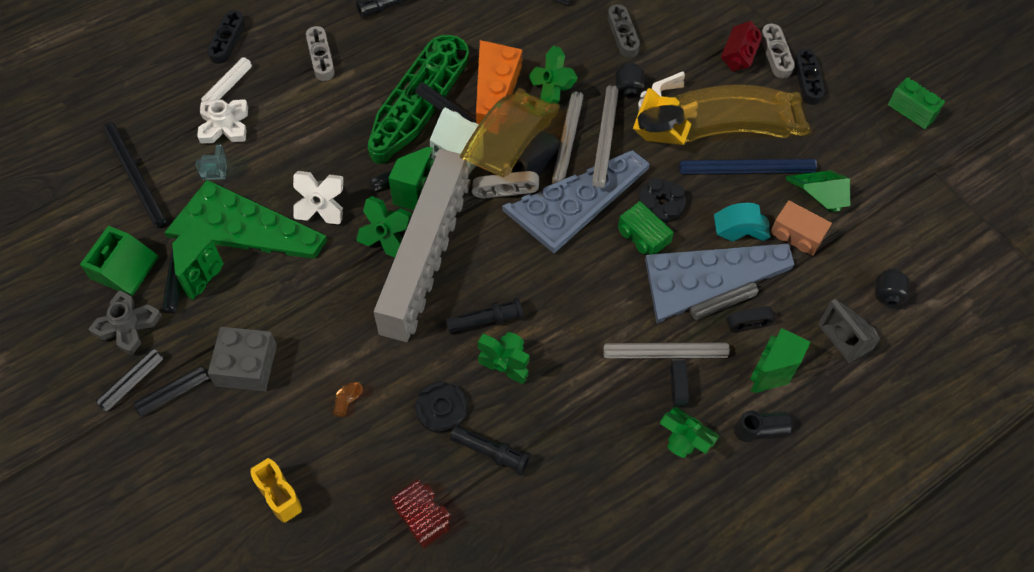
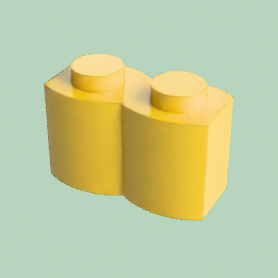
M267 458L251 468V476L254 483L280 521L285 523L302 512L301 503L273 460Z

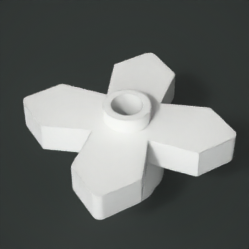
M223 100L201 102L200 114L207 122L198 127L200 143H214L223 133L231 142H244L246 140L245 125L239 122L248 116L246 100H233L229 104Z
M297 171L293 176L294 188L304 198L294 204V218L309 220L318 211L326 223L340 224L343 220V207L333 198L343 191V177L328 175L324 181H317L311 172Z

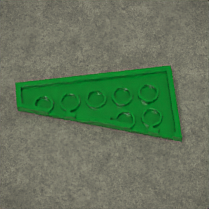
M206 180L164 232L167 238L175 239L189 225L212 238L215 245L249 249V247L258 248L262 252H285L286 255L315 259L327 242L325 235Z

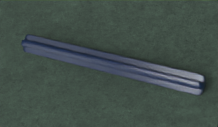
M816 159L681 160L679 164L681 174L815 172L817 168Z

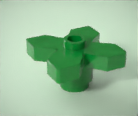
M552 46L546 53L545 68L535 67L529 74L533 86L542 87L540 99L544 107L551 109L560 101V90L565 91L572 88L578 79L573 69L563 68L565 54L561 47Z
M371 196L366 199L363 209L370 224L359 228L357 242L370 246L380 240L385 254L395 258L402 242L399 232L407 229L413 214L401 208L397 211H387L384 201Z
M507 332L505 336H501L500 340L497 341V339L486 334L481 335L477 342L478 349L481 351L478 356L479 364L491 370L496 369L504 372L510 379L524 384L528 377L529 370L526 366L529 363V354L523 352L524 340L520 336Z
M677 407L665 413L660 421L661 425L672 431L668 438L667 448L682 458H685L687 454H691L695 447L706 454L720 437L711 429L702 426L703 424Z

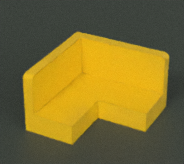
M648 88L638 116L650 108L662 105L678 106L680 102L674 97H660L654 89ZM637 118L633 129L645 141L684 145L691 123L688 120H684L680 125H678V122L673 124L674 128L670 130L649 132L645 128L643 130L639 128Z

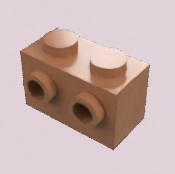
M788 200L775 220L770 233L779 240L786 241L797 247L800 251L813 256L832 223Z

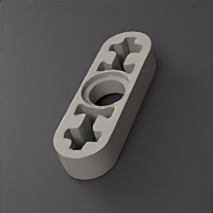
M767 24L763 27L761 41L775 76L788 78L791 76L795 64L785 37L778 25ZM778 48L782 50L783 53H775L772 51V49Z
M314 26L306 32L314 73L317 79L327 81L335 74L325 30L322 27ZM318 36L320 42L315 43L314 37ZM317 51H325V52H326V53H325L324 55H322V56H316V55H315V53H316ZM321 64H325L326 71H322Z
M524 171L477 177L473 180L472 194L478 198H492L533 193L539 188V176L535 172Z

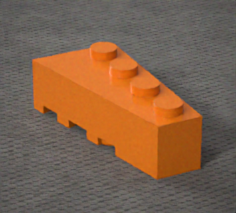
M480 40L476 123L483 131L498 134L522 69V49Z

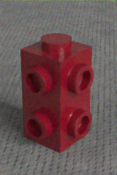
M752 21L733 27L721 55L724 63L727 64L732 72L750 67L759 47L762 34Z

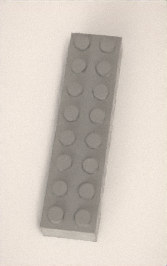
M439 149L374 309L378 333L381 336L408 342L410 334L414 335L418 325L416 318L418 313H422L426 303L424 297L426 292L431 291L434 278H432L433 273L440 268L441 252L447 249L449 237L447 236L449 231L453 232L455 228V215L461 211L463 194L468 193L471 180L468 179L470 166L467 165L466 155Z

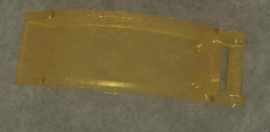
M723 85L698 89L674 96L680 102L678 106L683 108L685 120L691 123L686 138L687 142H692L695 139L709 135L729 132H754L780 138H786L790 134L805 136L811 132L810 125L806 122L801 106L802 97L799 92L790 94L754 85Z
M518 88L515 93L501 98L489 110L468 140L460 158L501 177L509 175L530 141L541 130L548 128L552 118L556 117L560 105L554 102L550 104L526 93V90Z

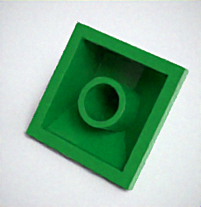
M827 170L786 176V181L818 205L826 208L827 211H840L841 207L850 206V178Z

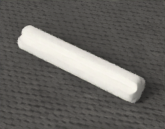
M245 57L241 58L201 98L202 102L220 100L252 67L251 62Z

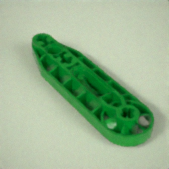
M441 35L433 38L426 45L377 112L368 140V152L373 162L377 164L388 162L396 152L420 134L437 108L417 95L415 90L421 82H424L444 97L448 94L469 62V50L464 40L453 35ZM457 51H464L466 53L465 58L458 59ZM448 80L447 84L442 88L444 82ZM424 111H427L423 118L419 119ZM385 113H386L387 115H386L385 118L382 120V122H380V120L382 119V117H383V116L385 115Z

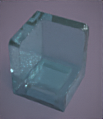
M216 145L215 155H202L201 160H196V167L202 180L226 178L227 158L222 145Z

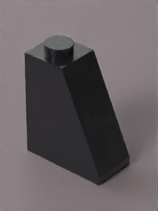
M540 129L507 151V173L531 171L539 176L558 155L559 140L554 135Z

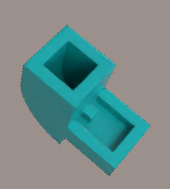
M738 203L730 205L714 214L717 235L734 242L747 234L761 241L770 238V223L767 217L761 214L760 207L757 204Z

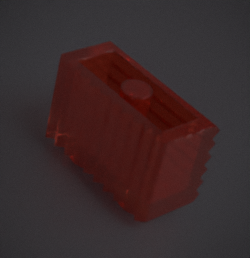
M417 479L390 499L392 505L421 547L425 548L450 530L449 520L451 516L443 505L438 507L433 501V498L436 496L427 483L422 485L420 480Z

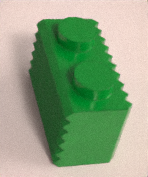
M906 78L895 89L888 105L926 129L936 119L945 101L941 100L933 92L926 90L925 87H922L914 80Z
M641 201L625 211L624 214H621L619 218L618 228L621 235L631 239L635 243L637 250L642 254H657L672 242L674 232Z

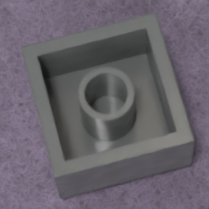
M220 327L208 370V375L213 384L217 387L266 392L277 347L272 332Z

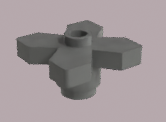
M118 291L110 301L111 305L107 310V316L97 318L89 327V331L93 336L103 341L116 336V344L119 349L132 355L141 345L138 330L154 327L162 315L158 309L148 304L135 309L132 296Z

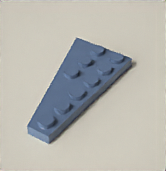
M630 151L609 160L606 182L603 188H595L592 185L594 167L587 169V172L582 175H573L543 188L542 192L530 196L529 194L522 197L516 203H507L502 206V211L551 252L555 253L649 169L650 164L634 151Z
M789 244L646 255L645 262L656 323H661L673 315L683 314L695 304L747 283L757 282L764 278L769 279L791 270L794 262Z

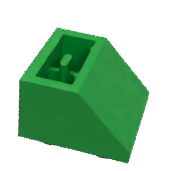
M432 147L423 148L397 159L389 176L393 205L415 210L435 160Z
M188 225L172 243L175 274L188 298L193 301L198 294L204 291L206 284L211 278L220 272L224 263L212 238Z
M107 226L80 266L90 280L133 296L159 257L130 234Z
M783 328L780 329L777 337L771 335L750 378V381L754 382L750 391L758 393L789 384L803 360L810 341Z

